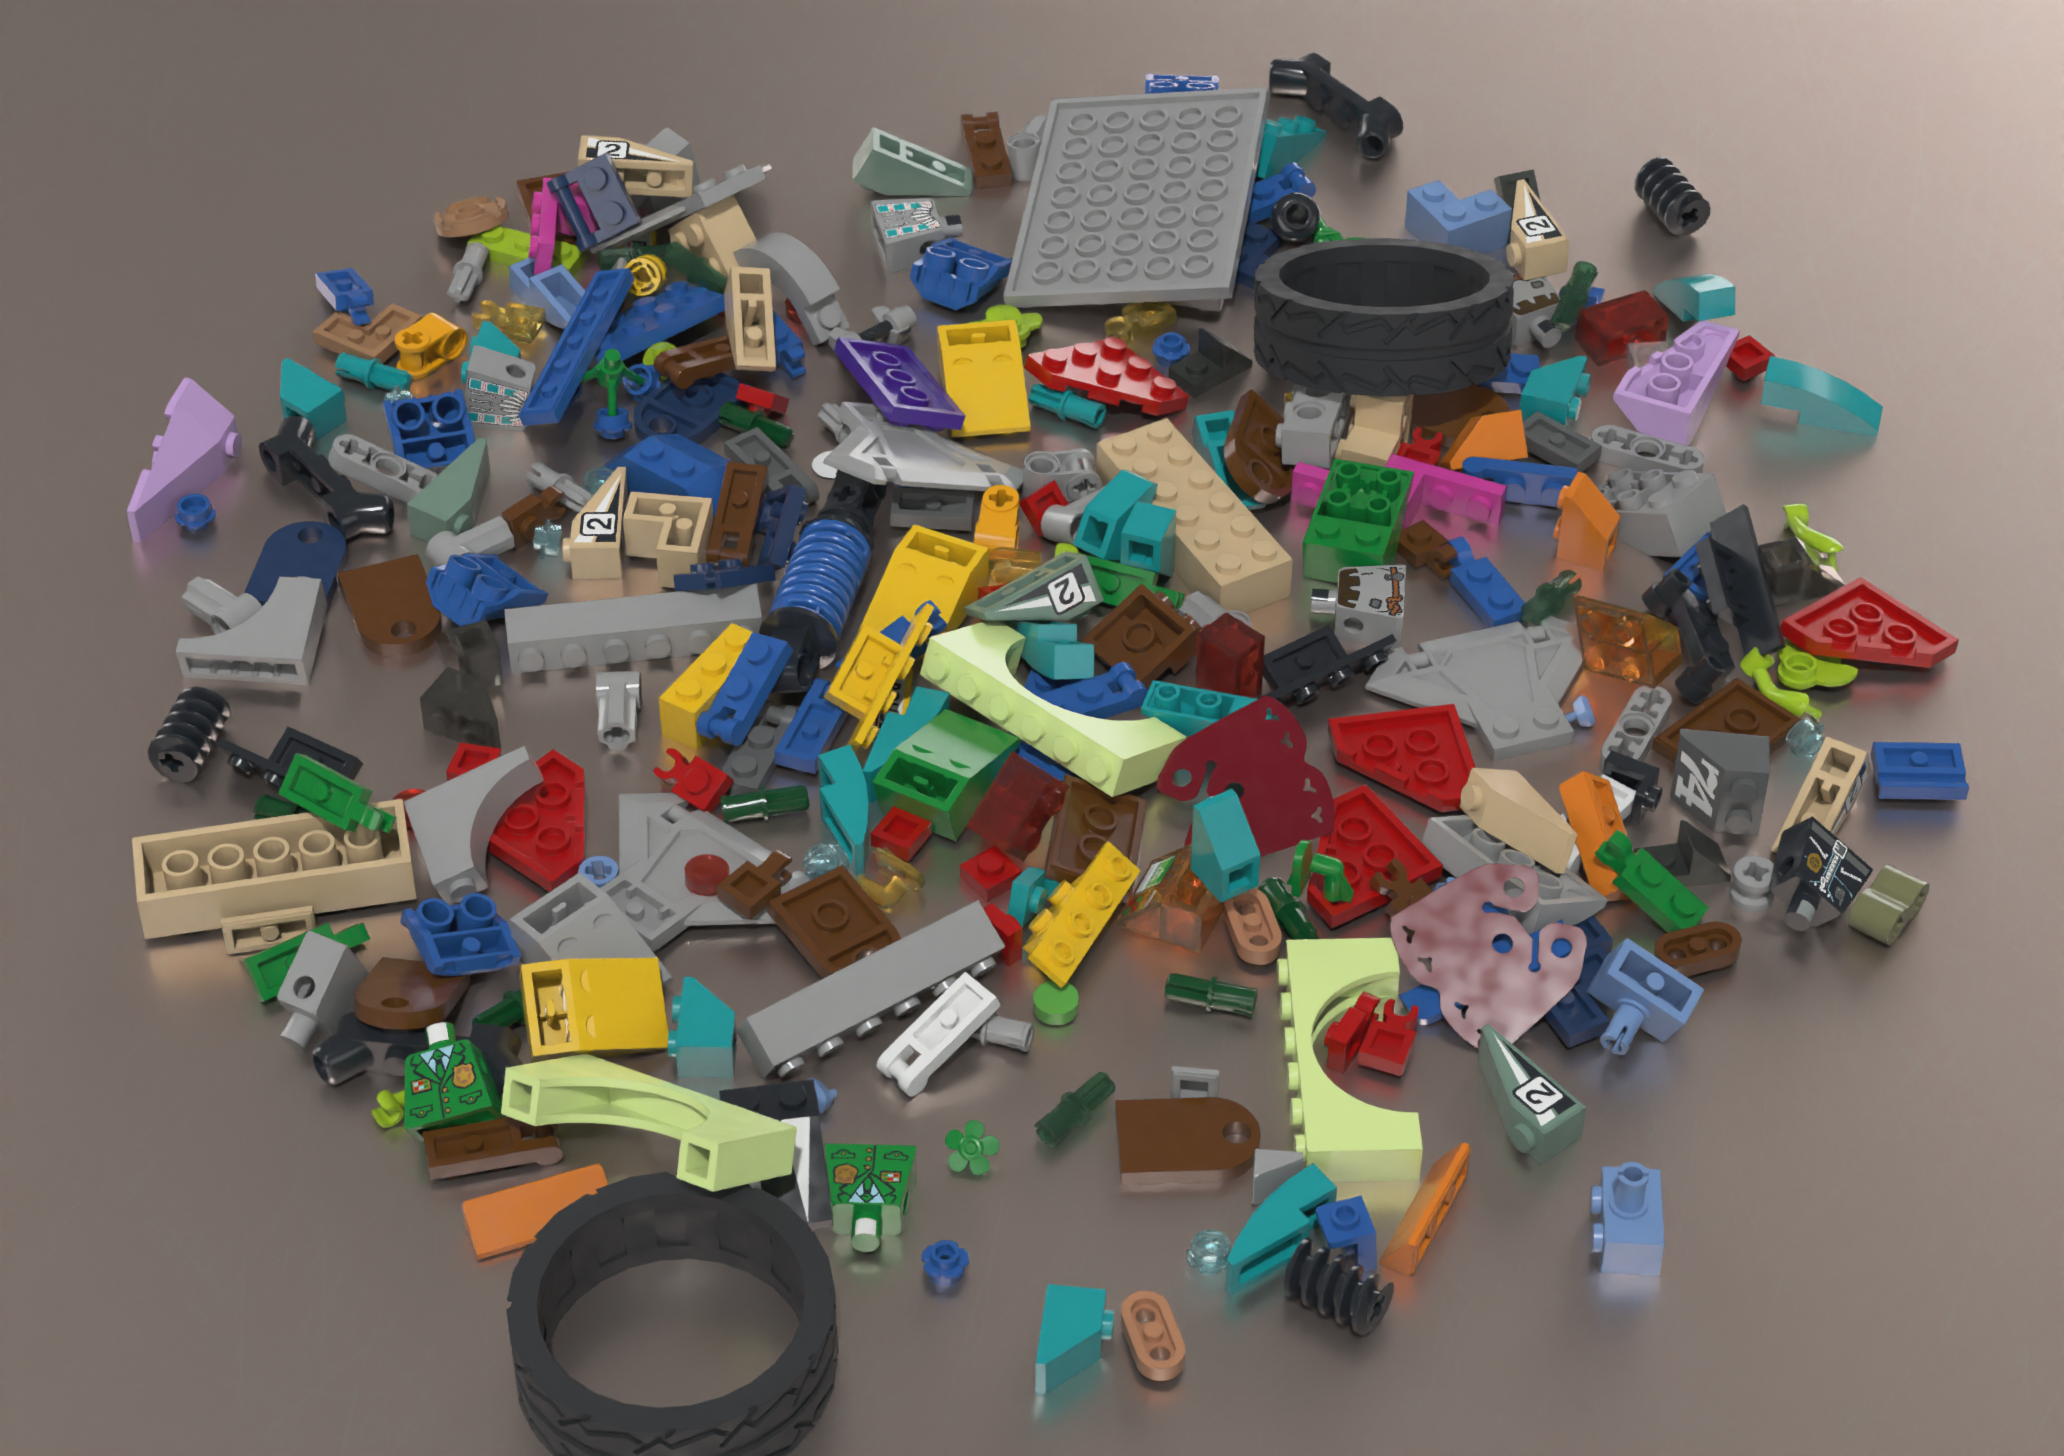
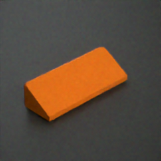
M1582 771L1561 783L1559 790L1571 828L1578 834L1576 844L1589 885L1606 897L1607 901L1631 900L1612 883L1618 873L1602 863L1595 855L1600 845L1605 840L1608 841L1616 830L1621 831L1627 836L1610 781Z
M1461 1143L1432 1165L1380 1258L1382 1266L1408 1276L1415 1273L1468 1177L1471 1153L1470 1144Z
M596 1163L463 1202L464 1222L477 1260L534 1243L537 1240L534 1236L557 1212L582 1196L596 1194V1189L608 1185L602 1165Z

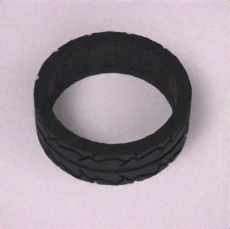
M1346 239L1304 245L1297 249L1292 248L1274 254L1263 261L1264 264H1260L1255 271V359L1265 371L1282 380H1289L1290 383L1316 390L1335 393L1344 392L1351 395H1426L1468 388L1472 384L1478 385L1491 380L1505 370L1504 367H1508L1511 360L1512 322L1510 319L1513 314L1514 276L1511 270L1502 262L1481 252H1474L1471 249L1429 241L1421 242L1409 239Z
M677 1171L676 1175L661 1172L620 1180L596 1189V1194L582 1196L557 1212L534 1236L537 1240L534 1243L528 1244L513 1270L507 1302H511V1306L506 1309L519 1405L537 1439L553 1456H787L792 1453L815 1427L812 1422L815 1419L821 1418L834 1391L838 1359H834L838 1353L836 1294L830 1261L815 1232L811 1230L808 1223L784 1201L758 1187L753 1189L749 1184L713 1192L677 1179ZM695 1259L718 1262L748 1272L773 1287L792 1307L800 1322L793 1340L778 1360L755 1380L723 1397L689 1406L656 1408L622 1403L597 1394L570 1377L548 1350L559 1322L579 1298L600 1282L629 1268L664 1260Z

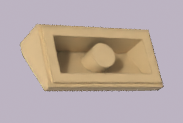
M313 906L221 919L227 954L268 949L317 927Z

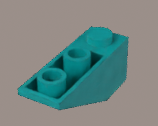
M1297 115L1293 120L1279 117L1278 121L1266 119L1255 176L1267 179L1281 173L1285 165L1292 162L1297 163L1326 137L1327 131L1315 127L1316 121L1304 116Z
M1153 680L1142 704L1141 714L1148 718L1156 717L1188 738L1258 699ZM1267 708L1266 720L1273 719L1278 721V716L1272 715L1271 710Z

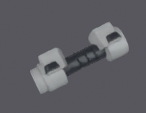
M907 305L893 310H889L885 306L874 307L871 309V314L876 321L875 326L859 334L835 327L829 332V346L834 350L838 337L874 342L882 339L886 343L899 345L908 340V334L917 325L916 315Z

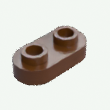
M1718 921L1708 922L1663 934L1655 942L1653 955L1687 977L1733 964L1739 957L1742 938L1739 931L1730 924Z

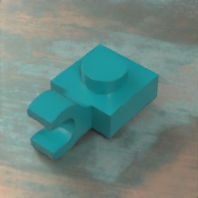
M1027 867L1012 883L1007 914L1015 917L1021 927L1044 909L1047 898L1060 884V882L1044 878L1045 871L1041 868Z

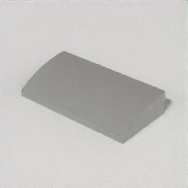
M1468 815L1429 818L1422 843L1443 864V868L1456 878L1474 868L1489 863L1525 865L1533 868L1538 873L1539 890L1536 905L1526 912L1507 909L1509 915L1516 917L1528 934L1534 933L1547 924L1563 920L1566 925L1573 926L1596 914L1606 906L1608 899L1568 868H1566L1564 874L1550 870L1480 829ZM1517 878L1508 879L1504 884V891L1510 897H1519L1524 892V884Z

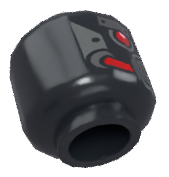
M1289 193L1282 196L1275 203L1270 213L1271 229L1280 237L1282 242L1287 244H1300L1307 241L1316 232L1320 223V211L1317 203L1310 196L1303 193Z

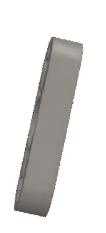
M1602 425L1592 431L1591 440L1602 445L1601 455L1597 460L1599 462L1620 468H1630L1632 471L1662 469L1663 472H1681L1685 470H1694L1696 473L1703 472L1704 455L1694 447L1613 425ZM1650 452L1655 454L1656 456L1643 457L1638 455L1637 453Z
M349 434L337 436L328 455V461L335 470L406 503L411 501L438 476L424 467ZM382 467L389 469L395 475L388 476L382 474L377 470V468Z
M1644 685L1635 690L1602 746L1599 763L1602 773L1604 761L1611 750L1622 754L1623 749L1627 751L1628 757L1644 762L1653 746V739L1660 734L1669 719L1672 697L1666 689L1657 685ZM1650 705H1653L1650 709L1649 715L1644 713V708H1648ZM1628 728H1639L1645 731L1646 735L1632 736L1626 733L1625 730Z

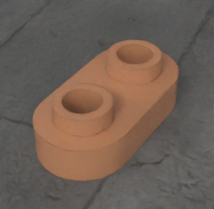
M1253 888L1224 901V920L1239 957L1248 963L1256 965L1268 964L1276 960L1281 953L1282 933L1267 896L1260 890Z
M1147 1290L1137 1291L1127 1296L1121 1305V1327L1137 1369L1145 1377L1156 1381H1165L1176 1377L1184 1368L1186 1348L1168 1301L1162 1295ZM1140 1321H1150L1146 1324L1140 1323Z

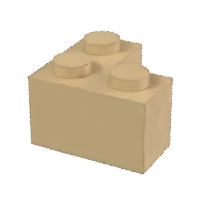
M734 194L695 212L668 229L674 251L681 256L685 264L700 257L703 262V271L706 277L714 283L716 289L727 284L731 266L740 267L733 252L757 240Z
M1414 394L1409 396L1351 395L1350 407L1355 408V414L1352 416L1349 424L1347 439L1341 438L1338 443L1335 459L1384 467L1391 454L1396 455L1402 442L1410 443Z
M631 492L623 516L626 556L657 558L659 587L675 588L674 574L690 572V564L707 562V549L714 522L712 498Z

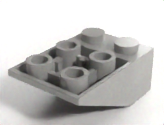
M1621 468L1610 473L1609 479L1598 487L1599 491L1621 516L1618 539L1649 556L1682 557L1707 532L1711 531V522L1727 514L1713 473H1696L1694 470L1663 472L1662 469L1632 471L1630 468Z
M580 872L509 919L511 936L516 941L522 956L520 962L523 964L575 958L657 957L610 896ZM658 959L663 988L672 982V976Z

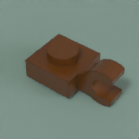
M1424 520L1401 530L1396 553L1415 568L1426 564L1439 578L1445 579L1450 577V570L1455 568L1449 563V560L1458 556L1457 551L1447 544L1448 539Z
M777 849L758 867L747 860L717 885V898L751 920L768 906L769 900L781 895V887L786 885L792 878V873L784 869L792 862V857Z

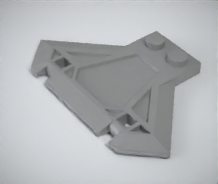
M741 164L724 172L725 180L715 183L712 178L692 187L695 194L691 197L682 199L642 218V223L590 250L593 254L620 247L767 179L765 174L772 168L768 164L746 169L744 164Z
M842 402L838 417L850 428L851 434L823 461L825 465L878 485H886L887 482H892L899 486L986 491L995 485H1007L1018 491L1023 485L1024 469L937 435L933 430L926 428L924 425L910 424L908 427L893 425L887 421L886 416L875 404Z
M1545 615L1534 618L1536 626L1524 628L1518 621L1418 643L1419 652L1407 654L1402 647L1391 649L1386 653L1388 660L1378 665L1365 685V689L1418 708L1455 704L1460 722L1474 728L1493 762L1573 743L1574 730L1559 707V703L1599 639L1600 632Z
M674 793L619 794V875L600 889L610 896L653 952L691 925L777 924L768 914V906L750 920L717 898V885L747 860L758 867L772 852L708 811L703 812L698 809L690 813L684 809L689 803ZM800 870L792 872L790 881L781 887V894L810 881V876Z

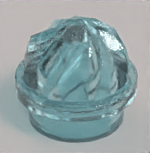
M826 841L815 844L806 852L805 858L802 861L803 868L806 871L805 875L809 876L811 880L841 865L847 870L849 869V860L845 850L839 844H831Z

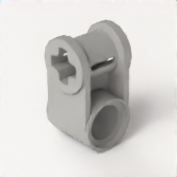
M1084 448L1053 452L1037 451L1027 455L1024 459L1022 496L1024 498L1044 484L1053 480L1057 483L1067 502L1077 501L1100 489L1102 481L1100 476L1094 472L1095 459L1093 454ZM1079 459L1082 460L1083 463L1081 467L1078 462ZM1080 483L1082 484L1083 490L1079 489L1078 485Z

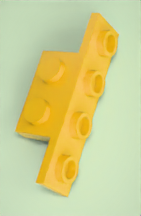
M927 603L912 620L900 644L866 624L857 633L823 697L860 719L847 745H851L854 753L859 747L866 750L877 734L879 727L873 723L878 713L885 715L897 695L895 691L891 690L896 679L898 678L902 681L910 671L915 661V658L910 656L914 645L916 644L920 647L929 635L933 625L927 621L934 606Z
M1109 841L1103 844L1086 871L1071 884L1066 880L1062 881L1047 899L1052 904L1051 907L1043 909L1030 923L1028 929L1033 933L1023 946V949L1029 953L1027 958L1062 988L1068 982L1141 870Z

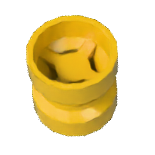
M645 254L639 256L625 266V268L631 269L635 279L629 292L636 296H646L654 293L667 280L668 271L666 265L661 258L655 255Z

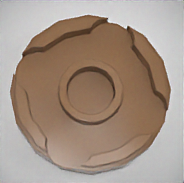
M477 196L452 203L445 208L446 214L442 215L440 212H437L434 215L433 223L436 233L443 237H463L489 230L503 223L508 218L509 210L507 203L499 196L494 198L495 202H490L488 197Z

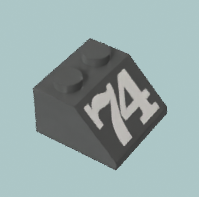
M1680 729L1670 797L1713 832L1758 836L1770 774L1769 736Z

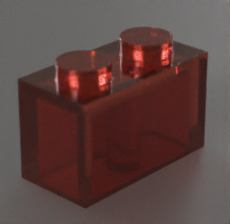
M1642 290L1578 309L1575 341L1599 367L1665 347L1669 315L1646 290Z
M1225 612L1212 623L1203 626L1198 633L1196 639L1195 688L1249 698H1259L1262 696L1265 636Z
M1012 751L966 828L1024 862L1028 854L1038 847L1043 829L1051 816L1061 809L1065 800V793L1070 786Z

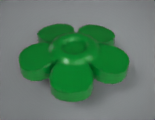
M971 1120L964 1127L966 1137L959 1130L954 1129L948 1132L945 1138L946 1146L952 1150H959L949 1156L948 1164L954 1171L962 1172L969 1163L973 1174L983 1175L990 1169V1162L983 1154L988 1156L996 1155L999 1152L1000 1145L995 1136L988 1135L983 1137L985 1133L983 1123Z

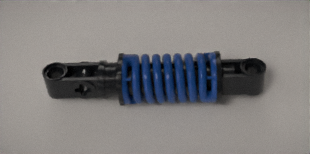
M837 470L835 481L827 495L825 506L819 511L816 518L806 521L802 525L798 544L781 580L776 597L772 602V607L763 619L759 634L787 641L794 650L770 694L808 691L812 684L814 672L828 666L834 660L839 647L838 640L841 638L842 630L846 625L855 597L858 594L863 577L874 559L872 556V551L875 547L871 538L872 527L880 504L886 496L887 483L886 485L872 484Z

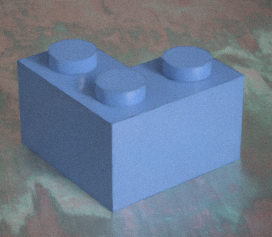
M1440 180L1407 191L1405 228L1418 241L1450 244L1483 254L1506 247L1509 244L1512 208L1492 189L1459 200Z

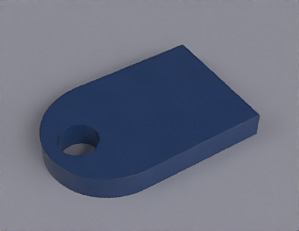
M719 373L711 378L696 379L689 388L680 389L668 377L661 383L660 388L656 387L637 404L633 414L635 434L640 441L653 435L679 434L700 445L723 426L718 422V419L724 418L719 416L723 404L727 401L734 402L742 407L748 404V402L736 399L740 383L748 384L724 373ZM659 429H666V430H668V431H666V432H655L656 430H659Z
M316 521L297 522L280 528L267 539L244 593L252 595L263 606L272 595L279 576H305L321 579L327 601L326 617L339 585L337 573L344 572L348 561L346 541L343 534L329 524ZM309 539H318V541L313 543H304V541Z

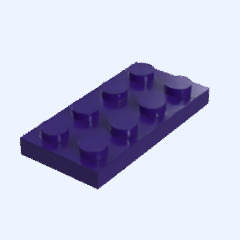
M838 337L834 352L845 364V368L856 378L858 384L871 397L872 402L886 416L888 422L899 427H908L910 424L924 425L930 430L939 432L944 431L945 428L961 430L965 414L908 346Z

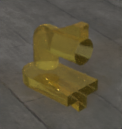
M1008 547L993 549L989 553V573L992 580L999 584H1008L1039 567L1042 561L1041 551Z
M886 846L883 849L877 847L872 852L877 871L891 879L884 887L863 874H859L855 878L875 904L886 910L892 909L908 889L919 892L926 884L925 878L916 868L897 858Z

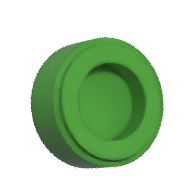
M1047 981L1039 985L1033 994V1011L1035 1016L1040 1021L1049 1025L1069 1023L1077 1016L1079 1011L1078 991L1069 983H1066L1062 988L1053 981Z

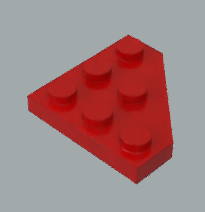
M1107 337L1104 340L1089 343H1077L1073 346L1058 349L1050 348L1046 351L1028 354L1024 366L1028 372L1048 388L1064 392L1067 385L1074 389L1087 390V398L1117 406L1120 399L1129 403L1143 405L1141 412L1156 416L1186 410L1190 397L1176 386L1172 379L1162 375L1151 366L1148 360L1138 356L1127 347L1123 340L1116 337Z
M1862 577L1855 579L1783 619L1781 624L1783 636L1795 643L1798 648L1807 651L1811 655L1927 668L1954 654L1959 642L1958 638Z
M1455 704L1328 719L1327 731L1337 762L1439 812L1462 810L1459 807L1461 792L1467 784L1471 769L1476 768Z
M554 749L536 761L544 781L524 792L507 808L496 824L487 846L489 852L549 892L578 874L579 866L585 860L584 769Z
M1365 784L1333 799L1335 809L1334 826L1330 834L1320 837L1317 853L1337 858L1344 864V875L1354 891L1351 903L1342 900L1335 902L1326 900L1323 896L1324 876L1313 872L1307 887L1306 901L1333 929L1392 901L1388 895L1377 893L1370 885L1369 879L1379 871L1386 880L1393 881V876L1387 871L1385 866L1394 858L1405 866L1407 880L1411 884L1415 883L1419 878H1422L1426 884L1441 878L1443 864Z

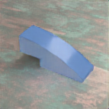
M527 258L510 265V289L538 316L559 328L565 329L585 293L582 286L562 264L555 267L551 263V269L537 275L534 274L535 259Z

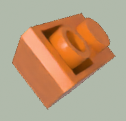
M1521 410L1471 417L1440 461V467L1462 473V463L1469 457L1510 461L1528 458Z
M1577 472L1570 486L1564 485L1557 501V509L1562 510V516L1559 517L1553 533V540L1558 541L1556 558L1603 572L1617 547L1621 516L1585 473Z

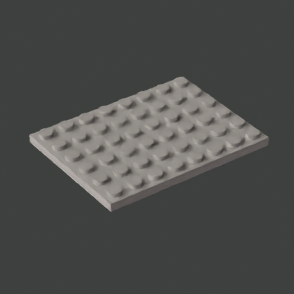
M1268 87L1052 99L1003 295L1005 305H1012L1016 308L1232 299L1270 102Z

